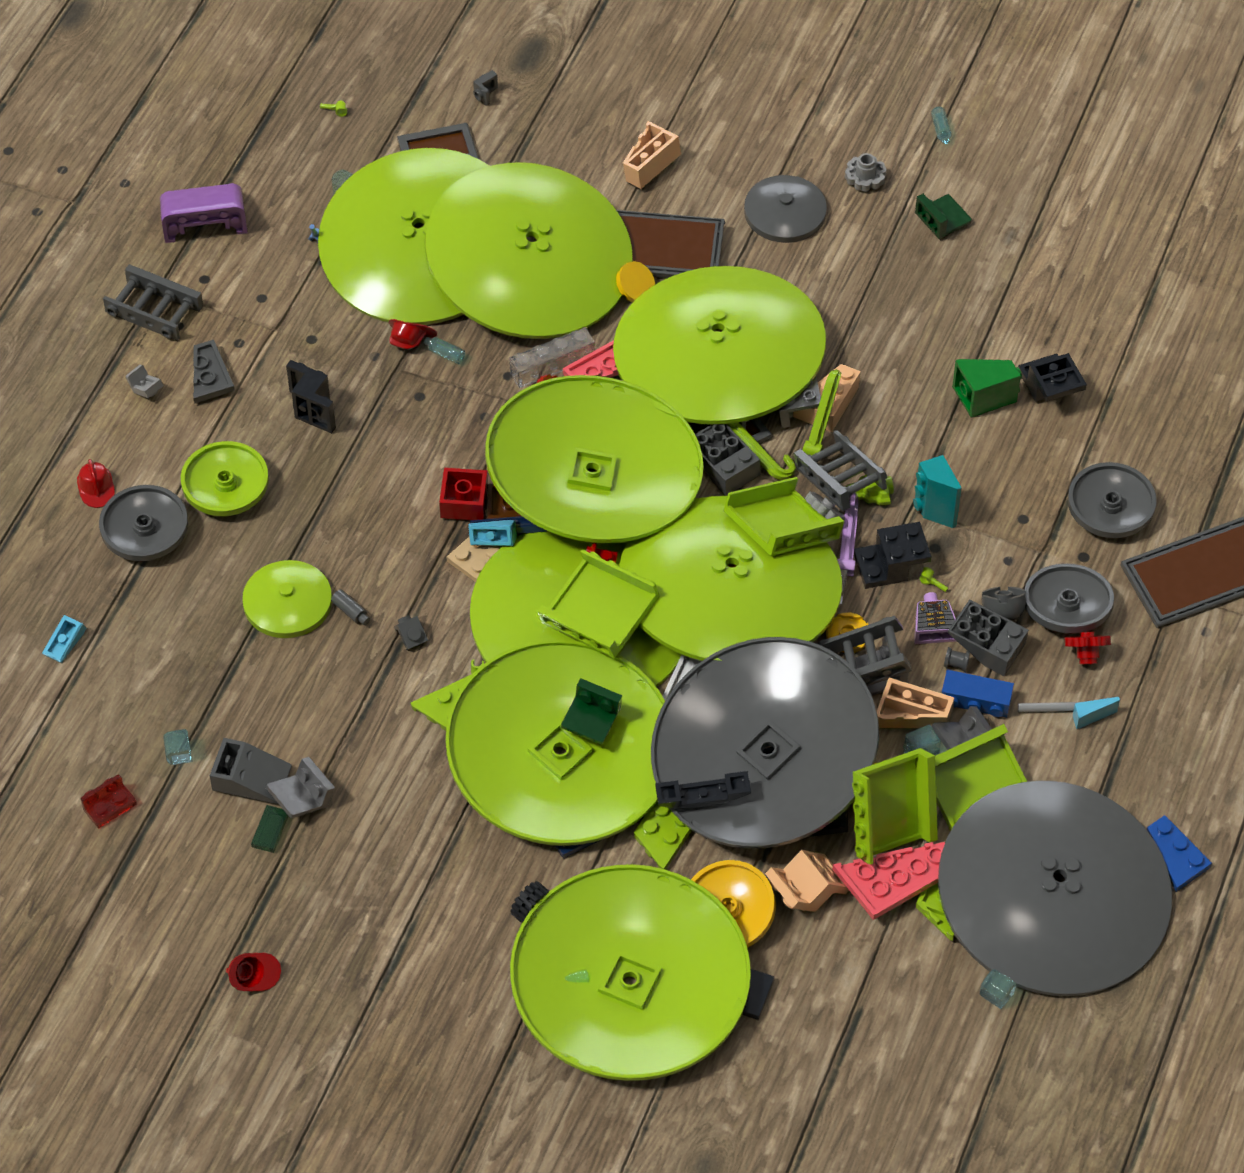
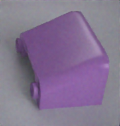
M231 183L167 191L160 196L161 220L165 243L175 242V236L179 232L180 234H185L184 227L225 222L226 229H230V226L236 229L237 234L247 233L242 189L237 184Z

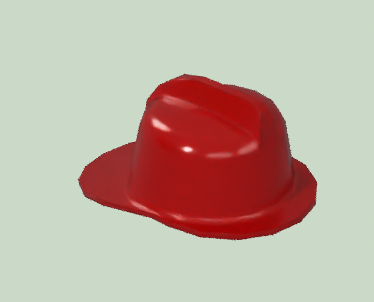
M397 319L389 320V325L392 327L389 342L391 345L402 349H412L418 346L423 338H435L438 334L436 330L426 325L407 323Z
M89 459L88 463L79 471L77 477L78 489L82 501L87 506L101 508L115 495V488L110 471L101 463L93 462Z
M244 953L236 956L231 961L229 968H226V972L228 973L231 985L239 991H264L276 985L280 979L281 966L277 958L271 954Z

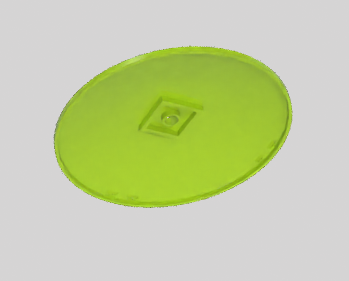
M417 148L379 158L348 178L328 203L320 223L318 235L319 256L328 281L339 296L358 311L384 322L397 319L407 323L427 325L464 315L449 302L433 279L426 259L425 234L430 214L442 194L462 177L489 165L473 156L454 150ZM416 223H424V226L421 228L414 227Z
M535 163L496 164L476 170L452 184L436 202L430 214L425 234V253L429 270L435 283L449 302L464 315L480 325L496 332L520 338L549 339L563 337L584 330L600 321L616 306L622 297L616 284L618 271L626 263L632 262L630 237L622 218L613 205L597 189L575 175L557 168ZM527 237H535L537 241L530 242L527 240Z
M713 266L674 275L642 293L625 311L617 326L613 352L615 365L622 381L637 385L660 397L679 412L687 422L729 424L767 415L799 396L810 385L821 368L826 350V333L823 320L814 303L790 282L757 269L736 266ZM717 329L723 330L722 332H719V331H715V332H714V330H717ZM654 400L655 408L676 417L669 408Z
M591 375L564 376L531 385L511 397L499 409L490 424L486 437L485 460L488 473L503 499L517 513L538 527L579 541L593 543L626 542L644 538L665 529L682 517L690 508L699 492L703 477V456L700 444L690 425L681 414L650 391L637 385L608 377ZM654 400L669 408L676 417L655 408ZM593 468L597 470V472H590L587 469Z
M727 496L696 498L682 517L670 526L650 536L626 543L619 567L624 570L630 569L643 579H651L656 584L660 595L639 626L665 647L693 659L703 661L710 655L731 645L765 637H787L814 642L831 624L840 605L842 594L841 570L837 558L827 542L770 556L723 511ZM728 564H735L736 567L731 568V567H728L727 565H728Z
M549 531L523 533L517 536L513 546H502L489 559L476 580L470 603L472 635L485 663L502 652L527 643L544 640L578 641L543 624L537 610L541 605L549 607L582 562L583 557L580 551L582 549L586 551L587 546H592V542L566 538ZM597 543L596 548L618 552L616 564L619 566L626 543ZM640 626L636 628L618 653V655L638 667L656 687L661 685L673 673L682 655L653 639Z
M544 640L520 645L502 652L487 661L469 677L460 689L453 702L446 726V754L449 768L456 785L468 803L491 824L511 835L531 842L561 846L580 845L609 838L635 824L658 801L655 788L656 781L651 764V743L655 723L665 700L654 683L638 667L620 655H617L614 659L582 642L571 640ZM580 678L622 695L621 709L603 744H598L561 728V723L576 696V687ZM556 747H563L566 752L564 754H557L554 752V749Z
M644 865L601 867L578 874L560 883L549 891L528 913L517 933L511 954L510 982L517 1010L531 1034L544 1048L566 1064L595 1076L615 1080L633 1081L661 1078L685 1070L705 1059L734 1030L745 1008L750 988L751 971L747 945L737 922L727 908L713 894L696 882L665 869ZM631 976L636 979V982L628 985L623 981L624 978Z

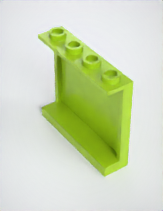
M797 477L729 492L723 510L770 556L837 540L840 537L844 520L839 516L826 519L813 509L795 490L798 482Z
M582 549L580 551L583 557L582 562L549 607L541 605L537 613L543 624L615 659L660 595L656 584L651 579H643L630 569L624 570L611 560L606 561L597 553H589Z
M1004 724L935 756L936 802L950 831L961 815L982 797L1003 787L1027 782L1004 736L1008 732Z
M919 748L853 771L852 787L855 795L853 809L855 813L856 857L871 865L873 864V855L920 838L928 842L938 840L935 755Z

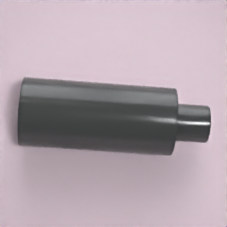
M340 589L333 594L331 602L355 623L361 622L363 625L369 623L370 618L366 616L367 611L346 592Z

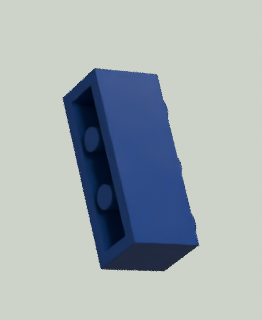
M947 670L942 694L954 697V708L968 710L970 707H977L981 713L1007 718L1014 683Z

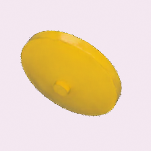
M725 860L704 867L691 879L713 894L727 908L737 922L747 948L758 942L766 934L775 916L776 900L771 884L759 869L746 862Z

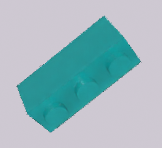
M944 455L919 462L918 472L916 473V494L913 499L915 509L920 511L923 518L951 528L957 527L962 487Z

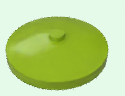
M234 441L215 442L198 449L187 459L181 471V486L187 501L197 510L213 516H232L249 510L262 499L269 483L268 469L263 457L252 447Z
M295 560L278 561L262 567L250 577L243 591V607L248 621L258 631L276 638H295L312 632L325 621L332 606V592L327 578L316 567Z

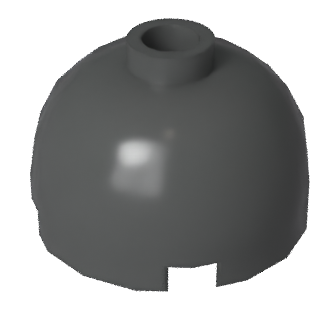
M1000 587L986 589L982 592V606L1009 620H1015L1023 614L1026 608V591L1018 587H1008V590L1001 591Z

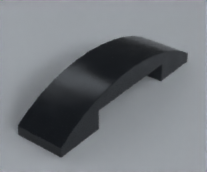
M748 771L725 774L724 779L679 784L678 780L655 783L658 806L669 808H694L716 805L751 794Z

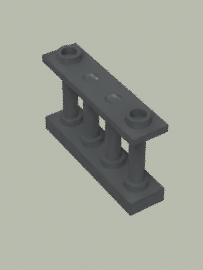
M129 264L125 269L127 284L115 300L107 296L103 298L105 312L113 317H119L159 333L165 338L178 341L180 339L178 323L189 309L199 312L203 307L201 292ZM135 287L145 290L133 307L123 303ZM152 295L163 297L152 314L142 311V308ZM170 302L181 304L170 321L159 318Z
M836 430L833 432L835 444L812 456L799 449L794 452L796 469L842 511L850 508L849 498L851 494L874 482L882 490L887 489V474L882 467H878L853 445L847 436H843ZM838 451L843 454V456L824 466L817 464V462ZM849 462L855 465L835 477L828 474ZM861 472L867 475V477L848 487L840 485V483Z
M896 616L885 617L878 622L815 643L834 653L844 651L846 661L857 671L866 686L912 671L911 663L903 653L899 654L895 633L902 631L903 626ZM886 636L890 657L878 661L874 640ZM865 643L869 664L857 669L853 647Z

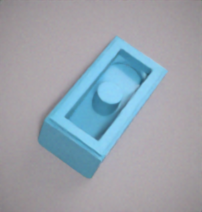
M515 520L468 524L470 545L513 546L517 538Z
M64 615L42 654L62 663L87 628L83 623Z
M1113 697L1075 703L1072 716L1076 729L1116 713L1120 698Z

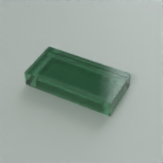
M266 805L251 846L274 853L288 819V814L281 808Z

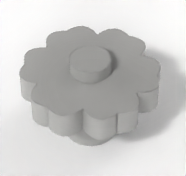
M864 153L848 161L845 178L847 183L854 185L856 190L869 191L870 188L878 189L884 184L887 169L882 161H877L875 156Z
M811 491L806 495V502L826 519L838 516L843 520L845 519L844 515L835 507V504L830 499L823 498Z

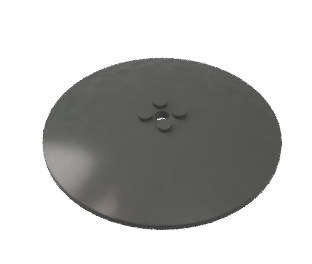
M765 637L740 642L726 647L698 663L676 684L668 695L659 712L652 735L651 764L656 783L678 780L679 784L724 779L725 774L748 771L751 794L716 805L694 808H670V810L692 831L719 844L753 849L777 847L793 843L812 835L833 822L854 801L855 795L852 787L853 771L873 765L876 760L879 745V720L876 706L869 689L857 671L846 660L821 645L787 637ZM766 747H775L771 754L763 753Z
M1029 781L995 790L975 802L961 815L950 831L940 857L938 870L939 896L947 922L954 935L965 950L985 969L1000 979L1028 991L1052 996H1081L1117 986L1140 971L1152 958L1165 936L1170 921L1172 909L1171 882L1166 863L1154 839L1144 826L1122 806L1104 795L1082 786L1057 781ZM1061 874L1064 876L1065 881L1058 882L1054 879L1053 875Z

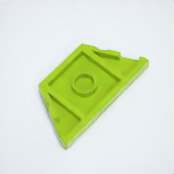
M471 675L411 702L412 709L414 711L418 710L429 721L439 724L446 731L453 702Z
M657 801L634 831V838L645 848L647 855L654 859L658 868L666 870L692 830L684 825L672 813L669 807L658 806Z
M937 883L920 893L916 902V908L949 940L953 941L955 935L944 914Z

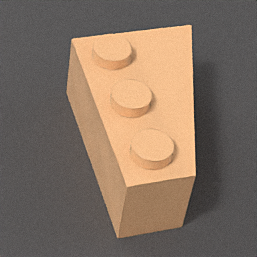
M649 121L646 124L644 133L639 135L638 143L632 147L623 162L626 181L640 189L681 155L679 136Z
M843 364L835 368L840 370L842 374L826 430L829 432H833L859 388L861 371ZM828 375L818 382L820 396H822ZM818 407L794 411L793 417L813 425Z
M888 678L877 709L879 728H932L934 722H949L954 708V697Z

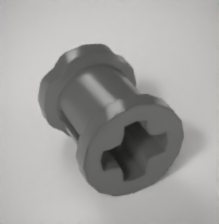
M948 647L944 667L962 668V671L966 672L970 652H958Z

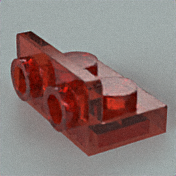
M119 774L108 778L102 785L94 790L87 791L80 798L84 812L98 829L137 805L136 799L125 787Z

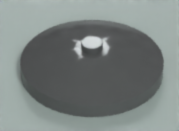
M777 175L763 179L750 189L745 198L744 214L748 225L761 237L775 242L791 243L807 239L822 227L826 218L827 204L823 193L810 181L797 176Z
M1104 462L1091 465L1075 476L1069 488L1068 507L1075 521L1087 531L1107 538H1123L1140 532L1150 523L1155 513L1156 493L1147 477L1133 467L1120 463Z
M138 485L124 489L109 499L101 511L99 528L103 542L114 554L128 560L149 561L163 557L179 546L187 533L188 516L182 500L172 491L156 485Z
M1077 564L1050 565L1034 573L1025 585L1026 610L1028 614L1040 625L1057 632L1081 633L1095 629L1109 618L1113 610L1114 592L1110 583L1101 574L1085 566Z

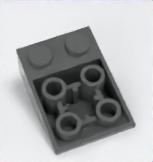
M712 424L695 434L703 456V468L712 482L725 496L761 475L760 458L727 424Z
M969 599L948 630V633L985 667L1005 676L1025 646L1029 630Z
M223 738L210 773L212 790L278 804L268 792L266 786L268 783L288 778L292 764L246 742Z

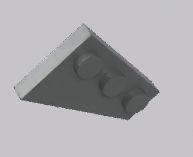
M214 339L194 345V404L235 391L233 382Z

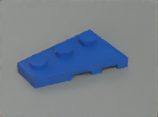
M1165 815L1147 827L1148 833L1154 839L1164 858L1176 892L1211 868L1212 863Z

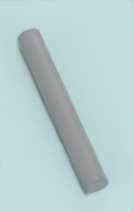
M1079 702L1018 703V712L1073 711L1075 703Z

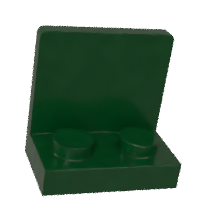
M924 193L916 198L915 214L938 239L972 222V218L950 194H946L934 201L928 199Z
M580 678L576 687V696L561 723V728L598 744H603L621 709L622 695Z

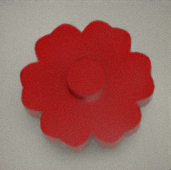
M1081 632V636L1064 637L1066 647H1077L1079 664L1098 663L1097 658H1100L1099 646L1111 645V636H1094V632Z

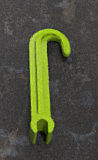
M832 370L825 382L809 440H806L803 446V451L807 455L812 456L823 450L822 441L842 373L840 370Z
M739 422L727 424L760 458V465L772 477L785 480L793 476L796 467L788 455H784L783 460L789 469L784 470Z

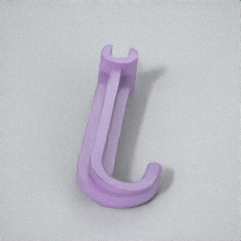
M856 492L850 495V508L845 510L840 559H837L841 575L854 576L855 568L853 555L858 516V495Z

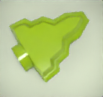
M867 475L861 476L859 480L867 477ZM887 476L886 479L887 489L882 490L874 482L856 492L858 500H864L867 503H877L878 505L891 504L889 494L894 493L891 476Z

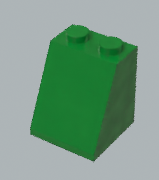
M958 359L955 361L952 387L972 418L1016 403L1018 393L1020 392L1019 386L1022 373L1018 367H1015L1012 360Z

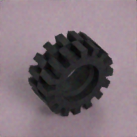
M538 881L531 882L529 886L524 887L525 890L519 893L520 896L515 898L514 901L516 902L511 906V915L521 923H523L531 909L549 893V890Z

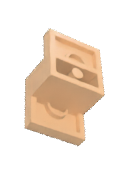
M801 850L784 869L771 867L765 873L770 880L769 883L772 888L780 892L784 897L783 902L791 909L816 912L833 893L846 894L849 891L832 870L833 864L822 853Z

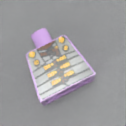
M934 592L926 593L924 601L917 603L915 644L956 642L948 633V630L956 620L951 605L947 600H938L937 594Z

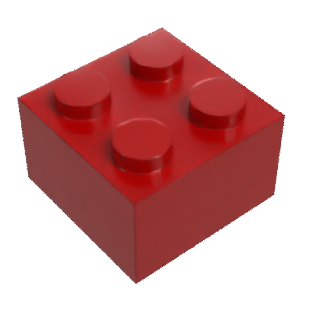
M444 467L439 500L440 518L461 520L484 519L488 493V470Z

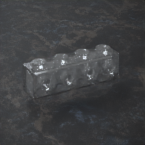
M586 327L575 330L570 334L555 338L550 342L537 345L532 349L509 357L510 374L519 388L536 382L541 376L562 372V368L595 351V341Z

